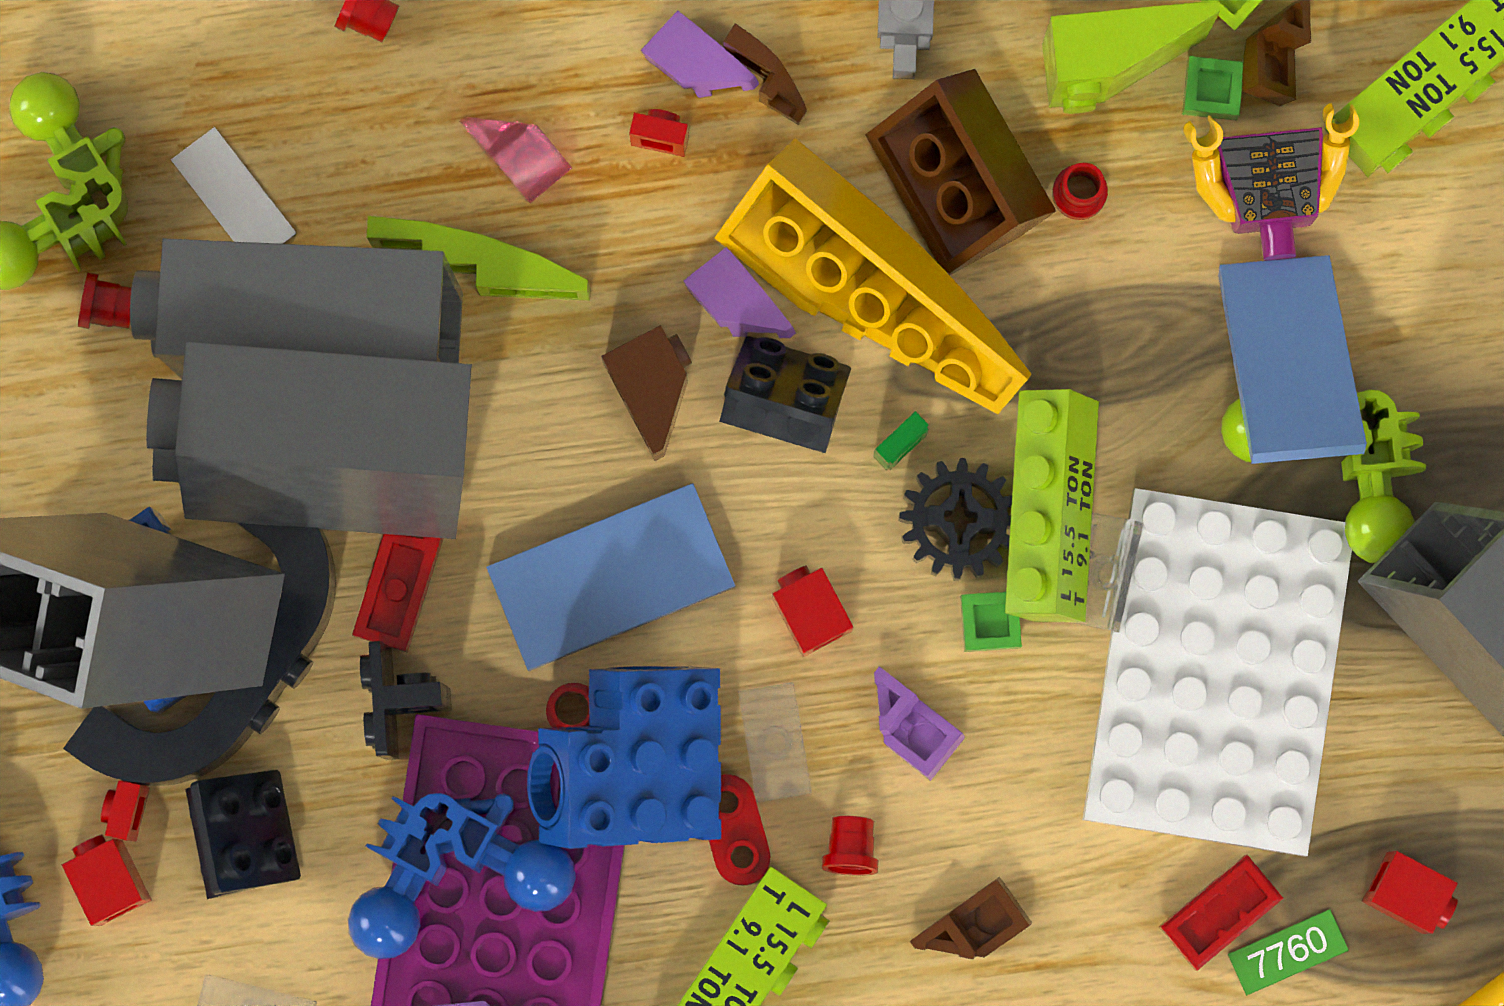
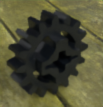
M966 458L959 459L956 471L949 472L943 461L937 462L936 478L931 479L928 475L920 472L916 480L922 489L921 492L906 490L903 499L914 507L913 510L899 513L898 521L912 525V530L902 536V543L912 544L916 542L919 549L912 560L915 563H919L929 557L934 561L931 567V575L935 577L946 566L951 568L953 581H959L963 568L970 567L971 572L976 578H980L984 574L982 562L987 560L998 568L1003 562L1000 553L997 551L998 547L1009 549L1010 536L1006 534V530L1010 529L1011 515H1008L1007 510L1012 507V495L1002 497L1000 493L1006 482L1004 476L995 479L993 482L986 479L988 465L985 463L981 464L976 473L968 472ZM950 485L949 498L940 506L930 505L929 507H924L928 498L935 491ZM972 486L982 491L990 499L995 510L993 508H983L972 496ZM959 496L962 497L961 507L964 508L965 517L974 518V523L967 524L960 538V544L957 543V532H955L954 523L947 522L944 518L952 515L959 501ZM924 529L926 531H936L947 543V554L937 549L929 541ZM995 533L993 539L985 548L969 555L970 541L978 534Z

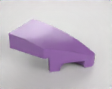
M678 10L641 49L647 61L684 89L692 88L698 98L712 96V90L741 86L743 91L754 90L759 85L756 77L743 64Z
M727 247L684 280L687 289L720 327H728L733 337H746L748 332L777 333L779 338H791L796 334L787 318Z
M879 666L874 672V678L877 685L879 702V727L884 737V743L931 781L965 739V736L956 727L919 700L916 694Z

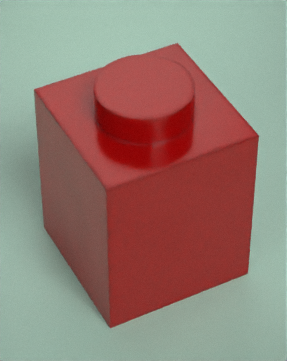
M807 565L777 580L781 589L772 593V599L803 657L853 631L854 627L823 568L810 573Z
M103 834L95 836L72 848L75 858L61 864L91 926H102L152 900L123 840L111 839L106 842Z
M1391 851L1386 853L1362 902L1421 934H1433L1436 926L1444 929L1455 912L1458 899L1453 897L1452 894L1458 883L1398 851Z

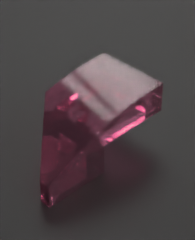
M465 116L459 121L528 203L533 202L572 169L556 147L535 124Z

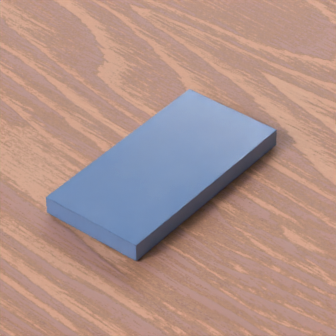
M1330 255L1219 265L1218 278L1251 464L1364 454L1367 443Z
M693 483L486 567L528 671L735 588L734 581Z

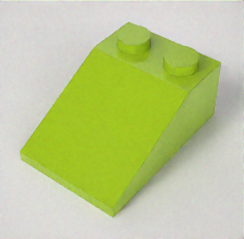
M1219 0L1051 16L1042 43L1049 108L1063 107V112L1068 114L1085 113L1095 110L1096 103H1104L1207 38L1220 12Z

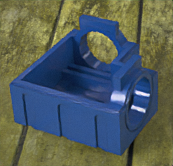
M627 666L589 669V726L538 728V745L540 746L535 752H532L527 775V792L532 813L540 824L539 843L570 849L586 848L587 844L618 846L639 844V841L667 843L689 841V838L700 840L721 839V819H719L721 762H718V745H721V705H718L720 668L697 666ZM554 762L559 771L561 787L557 810L552 801L550 774Z

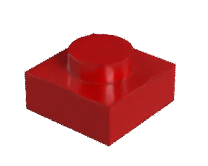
M649 109L647 115L634 112L629 132L631 146L685 157L689 140L688 124L679 122V115L666 110Z
M118 780L116 791L108 790L103 802L100 818L102 823L107 824L105 836L137 842L150 787Z

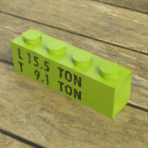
M1470 0L1333 116V123L1342 124L1350 116L1349 109L1351 104L1355 107L1359 116V126L1357 131L1348 137L1350 139L1348 156L1367 177L1380 167L1387 173H1390L1413 153L1412 149L1407 145L1422 131L1430 139L1455 117L1449 111V108L1462 97H1465L1471 104L1496 82L1490 74L1504 63V0Z
M1071 389L1019 390L1005 613L1034 622H1086L1099 401Z
M770 866L677 1006H760L770 990L780 996L798 970V967L790 963V960L800 945L803 943L812 949L830 922L829 919L821 915L827 904Z

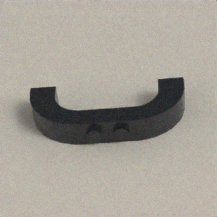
M237 523L271 549L278 561L281 573L285 574L262 686L218 691L194 720L181 728L161 733L139 730L106 706L93 707L63 749L88 767L106 776L139 785L165 786L188 782L204 776L228 761L239 751L254 731L261 735L277 716L280 707L275 702L287 685L295 689L310 671L314 662L308 657L322 638L333 611L336 595L335 564L331 548L322 529L318 527Z

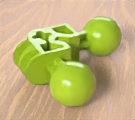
M40 72L26 76L13 90L10 97L9 113L13 124L23 135L36 141H46L54 154L47 161L63 187L70 189L69 195L52 191L36 200L43 214L22 226L14 222L0 221V290L17 288L27 282L37 268L39 254L58 243L62 244L78 272L82 271L78 257L89 250L100 260L106 257L102 243L108 239L115 237L123 246L127 245L116 227L124 220L128 212V200L121 187L123 170L120 169L121 147L125 144V135L121 129L113 127L92 140L88 136L83 139L75 126L80 108L77 92L66 79L54 73ZM107 155L105 165V163L102 160V157ZM99 190L107 197V201L110 204L101 210L94 204L91 196Z
M1369 389L1357 392L1360 412L1366 409L1367 417L1371 419L1377 418L1378 423L1369 430L1367 422L1362 420L1367 443L1365 453L1347 455L1341 464L1343 481L1358 480L1360 500L1351 507L1345 520L1347 542L1357 556L1367 562L1376 563L1415 523L1410 509L1399 499L1393 497L1391 477L1423 472L1426 470V465L1422 462L1411 460L1410 452L1423 446V437L1409 433L1407 430V424L1419 419L1420 413L1397 412L1394 401L1387 394L1380 390ZM1239 397L1228 406L1222 417L1221 433L1225 445L1236 457L1243 461L1251 462ZM1368 449H1373V454H1370Z

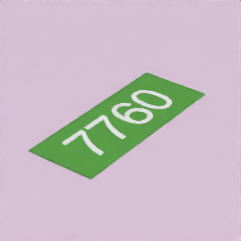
M1329 909L1231 952L1228 956L1247 996L1349 950Z

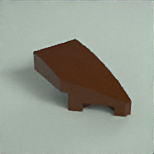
M1297 0L1291 3L1246 39L1242 72V92L1277 106H1283L1296 100L1295 49L1311 43L1310 0Z
M735 23L723 41L724 48L748 70L766 80L759 90V102L799 125L807 112V108L784 65L766 45Z
M998 877L922 931L910 943L915 949H930L952 953L968 959H974L976 956L985 958L1028 928L1032 921L1003 880Z

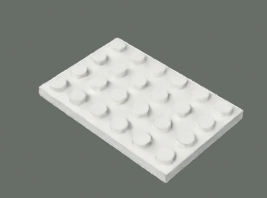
M1137 488L1132 491L1082 820L1298 856H1308L1352 553L1345 536V522Z

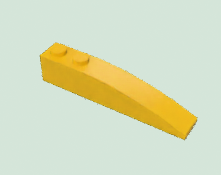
M796 138L767 164L714 237L798 308L813 316L820 312L843 324L841 331L860 341L865 336L891 350L889 355L891 358L908 367L911 363L924 367L935 373L936 382L996 414L1001 412L1032 375L997 328L930 254L880 207Z

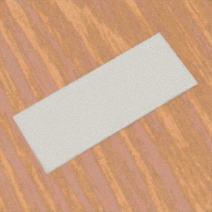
M215 127L171 159L234 242L283 244L296 234V231Z

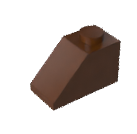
M661 325L601 356L611 380L654 461L659 460L666 454L688 384L687 373L684 367L692 364L678 335L675 334L667 338Z

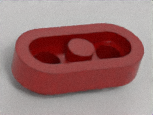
M724 774L721 775V793H734L739 803L737 809L732 813H723L719 810L721 839L709 840V844L719 874L732 884L750 885L760 880L767 872L771 858L770 849L752 788L744 779L735 775ZM739 846L750 848L754 855L753 862L746 868L736 867L731 860L733 850Z

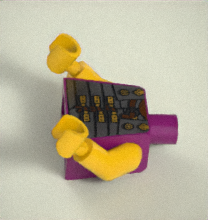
M1332 103L1324 107L1322 115L1329 132L1324 136L1322 127L1223 137L1221 126L1212 116L1208 115L1210 124L1208 134L1202 138H1196V129L1191 121L1184 125L1183 133L1195 148L1192 153L1198 194L1220 220L1230 222L1234 233L1260 232L1264 261L1296 257L1293 228L1311 226L1317 219L1318 213H1322L1330 207L1345 176L1350 148V139L1348 137L1352 136L1359 126V116L1352 104L1349 109L1350 116L1342 124L1332 122L1334 116Z

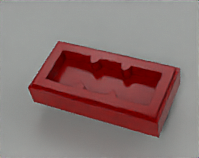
M1246 854L1163 922L1159 928L1192 968L1198 971L1284 898Z

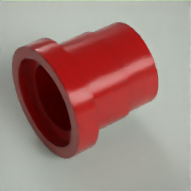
M345 0L334 27L344 32L348 27L382 43L400 6L389 0Z
M1084 162L1068 166L1062 170L1056 177L1052 188V198L1056 208L1064 216L1074 220H1086L1098 214L1108 196V187L1102 172L1095 165ZM1075 176L1087 177L1094 183L1096 195L1089 199L1076 198L1069 191L1067 181Z
M87 272L78 327L89 329L90 324L129 329L131 323L130 301L132 287L98 280L99 274Z
M567 683L553 691L546 705L547 720L552 728L589 726V711L586 718L576 725H568L561 722L557 712L560 701L570 694L583 696L589 705V687L587 685Z
M859 816L833 817L831 834L829 835L828 854L822 857V870L834 874L852 876L877 874L879 860L873 857L874 821Z

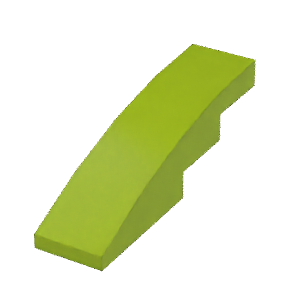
M368 216L366 238L372 248L444 251L453 273L476 274V288L480 296L590 301V287L587 279L533 252L483 234L430 222Z

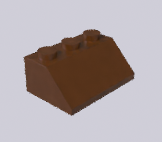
M976 69L935 80L865 134L937 263L949 275L1016 240L1056 212L1055 207Z

